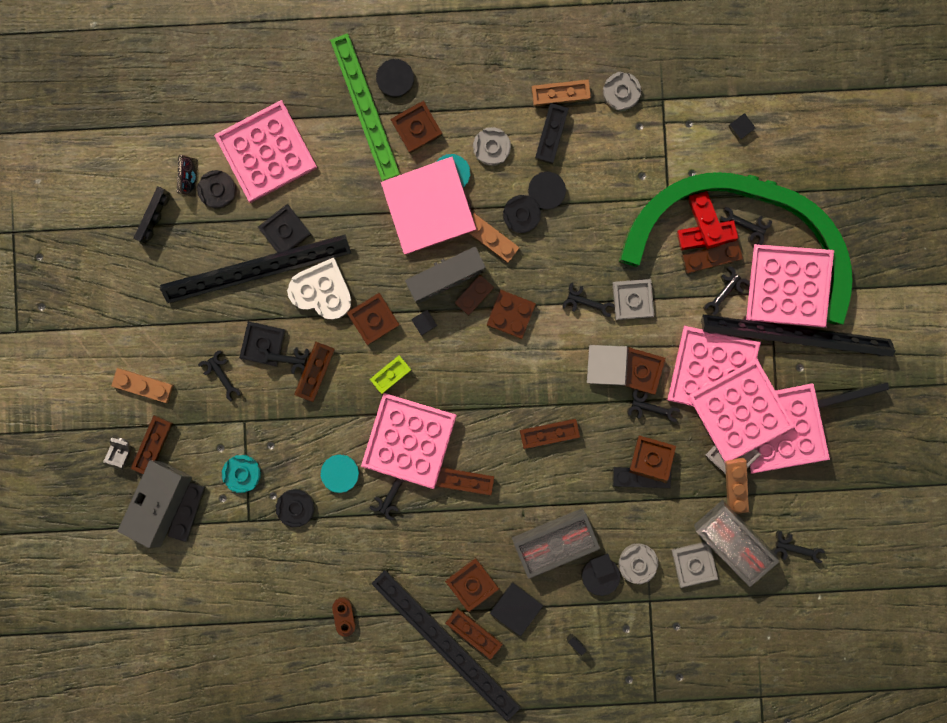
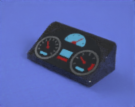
M179 155L177 193L182 197H196L198 160L184 155Z

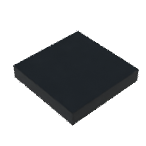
M288 204L258 226L277 253L295 248L312 235Z
M248 321L239 358L257 362L256 359H263L265 357L263 352L258 351L260 348L267 350L268 353L281 354L286 330ZM267 360L262 364L278 367L279 362Z
M512 582L494 605L490 614L521 637L541 610L543 604Z

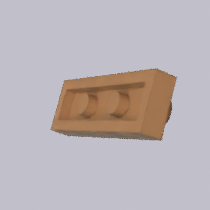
M589 79L534 85L531 87L533 107L550 105V103L561 104L591 99Z
M474 213L472 217L477 230L468 234L509 263L520 247Z
M117 368L111 386L168 403L174 385Z
M745 458L726 460L727 505L736 514L749 512L747 461Z

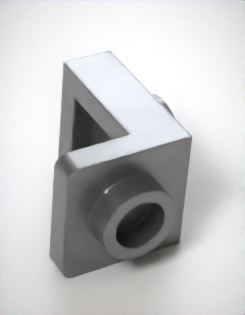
M110 438L111 446L103 463L106 466L123 470L132 451L131 446L123 438Z

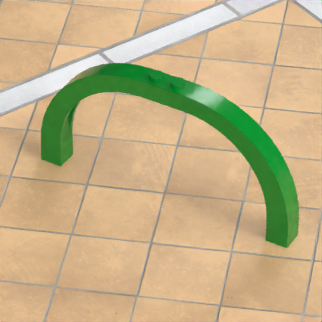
M723 172L704 173L684 178L668 186L652 198L640 211L627 233L619 262L638 267L649 233L658 218L667 208L685 197L706 191L729 192L783 208L794 214L809 227L822 249L834 250L826 322L833 325L844 324L852 293V267L841 233L828 215L814 202L793 190L778 186L774 181L767 180L764 182L753 175L743 176Z

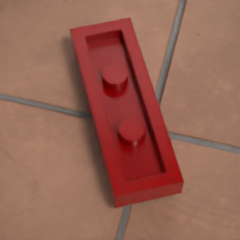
M708 192L689 196L688 201L706 248L724 245L727 240Z
M735 222L720 223L727 240L726 243L737 241L738 235ZM699 227L677 231L680 250L706 246Z

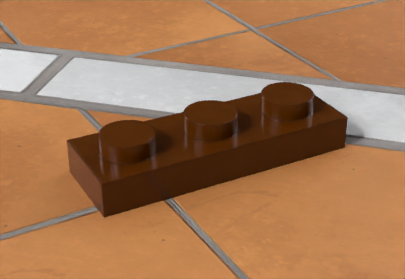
M738 241L682 255L686 274L743 259Z
M315 342L294 393L295 396L314 402L335 350L334 348Z
M156 415L153 416L131 466L132 470L144 474L149 461H157L172 427V422Z
M576 418L520 430L523 449L580 438Z
M441 467L436 486L492 495L494 476Z
M458 607L445 622L446 625L490 660L503 645L501 641Z

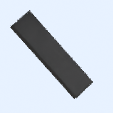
M880 382L817 399L818 407L822 408L887 391L889 385L888 382Z

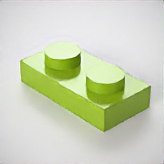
M399 355L370 378V381L383 394L409 373L411 368Z

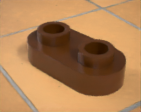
M339 597L333 603L332 611L337 633L347 637L353 634L356 628L351 601L346 597ZM339 605H343L345 607V610L340 611L338 608ZM347 624L349 626V629L344 630L342 628V625Z

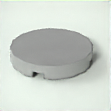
M617 72L611 75L603 87V97L606 104L617 111L631 109L638 102L641 95L639 81L629 73Z
M491 127L485 128L477 134L473 143V150L477 160L484 165L497 166L508 158L511 144L509 137L504 131Z
M633 545L621 553L619 570L627 581L644 584L649 582L656 574L658 562L655 554L649 548L643 545Z

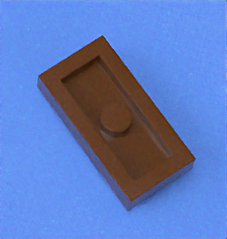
M479 275L458 298L455 304L469 316L494 287Z

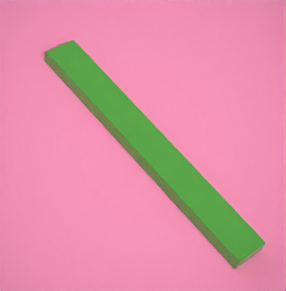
M347 33L331 39V44L382 182L399 176V170L349 35Z

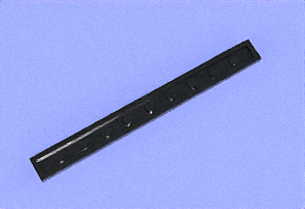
M345 234L161 284L160 290L168 304L319 263L331 258L352 254Z
M704 314L701 318L703 332L710 334L718 333L727 336H740L748 339L756 338L786 344L793 343L824 349L854 351L862 354H877L879 356L893 357L896 351L891 339Z
M386 569L371 583L506 721L521 708L512 696Z

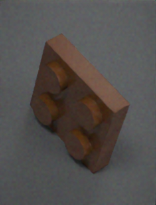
M424 100L390 119L409 154L443 135Z
M500 289L487 326L522 339L536 303Z
M380 293L347 312L367 345L400 326Z
M628 347L626 385L622 386L655 395L666 358Z
M639 435L629 473L667 483L676 446Z
M476 557L445 580L468 613L499 590L497 584Z

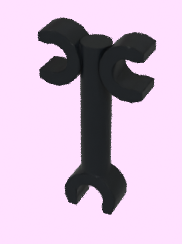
M725 207L723 209L724 212L728 213V218L719 217L721 222L734 221L735 224L754 232L749 235V242L753 240L754 236L759 238L757 245H761L764 242L763 235L766 229L771 226V220L766 225H763L761 223L763 216L757 218L755 225L734 215L731 208Z
M733 267L727 268L731 273L730 277H726L724 274L720 276L723 281L729 282L712 302L706 303L703 307L706 310L709 306H713L712 316L718 313V306L734 287L738 293H743L744 291L740 288V283H744L746 286L750 284L747 279H741Z
M574 283L569 285V294L567 300L562 304L563 309H565L567 303H571L573 305L572 312L577 309L576 303L601 311L605 317H611V314L607 313L605 308L607 306L613 308L615 306L613 303L602 304L579 296L583 291V286H580L579 291L575 292L572 289Z
M295 347L293 351L294 357L268 353L267 350L260 348L258 351L263 352L265 357L263 359H256V361L264 363L268 360L294 364L291 367V374H294L295 369L300 367L302 375L305 369V358L308 356L309 350L305 349L304 354L299 355L298 347Z
M219 350L208 361H201L198 366L202 367L205 364L208 366V370L203 373L204 375H209L214 370L227 390L226 398L229 401H233L231 393L235 391L238 396H241L242 392L240 389L233 387L220 365L226 364L229 360L224 359L220 361L218 357L223 351Z
M635 389L633 391L632 406L627 410V415L631 416L632 411L635 409L638 411L637 418H641V409L666 416L669 421L677 422V419L671 417V413L673 411L680 412V409L676 407L667 409L643 402L647 399L648 394L644 392L643 397L638 398V390Z
M396 478L384 502L382 498L375 496L374 499L379 502V506L374 507L370 505L369 508L372 511H379L385 514L387 519L393 520L394 517L389 514V511L395 510L398 512L399 508L391 505L402 483L406 480Z
M778 530L776 532V547L772 551L776 555L777 552L781 551V559H787V550L811 557L813 561L822 563V560L816 558V554L818 552L825 553L823 549L817 547L812 550L790 544L792 534L787 533V537L782 539V531Z

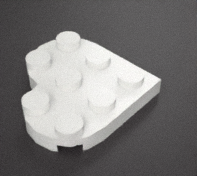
M335 258L299 272L292 277L289 283V288L287 289L288 297L300 309H315L322 317L332 320L343 317L351 309V295Z

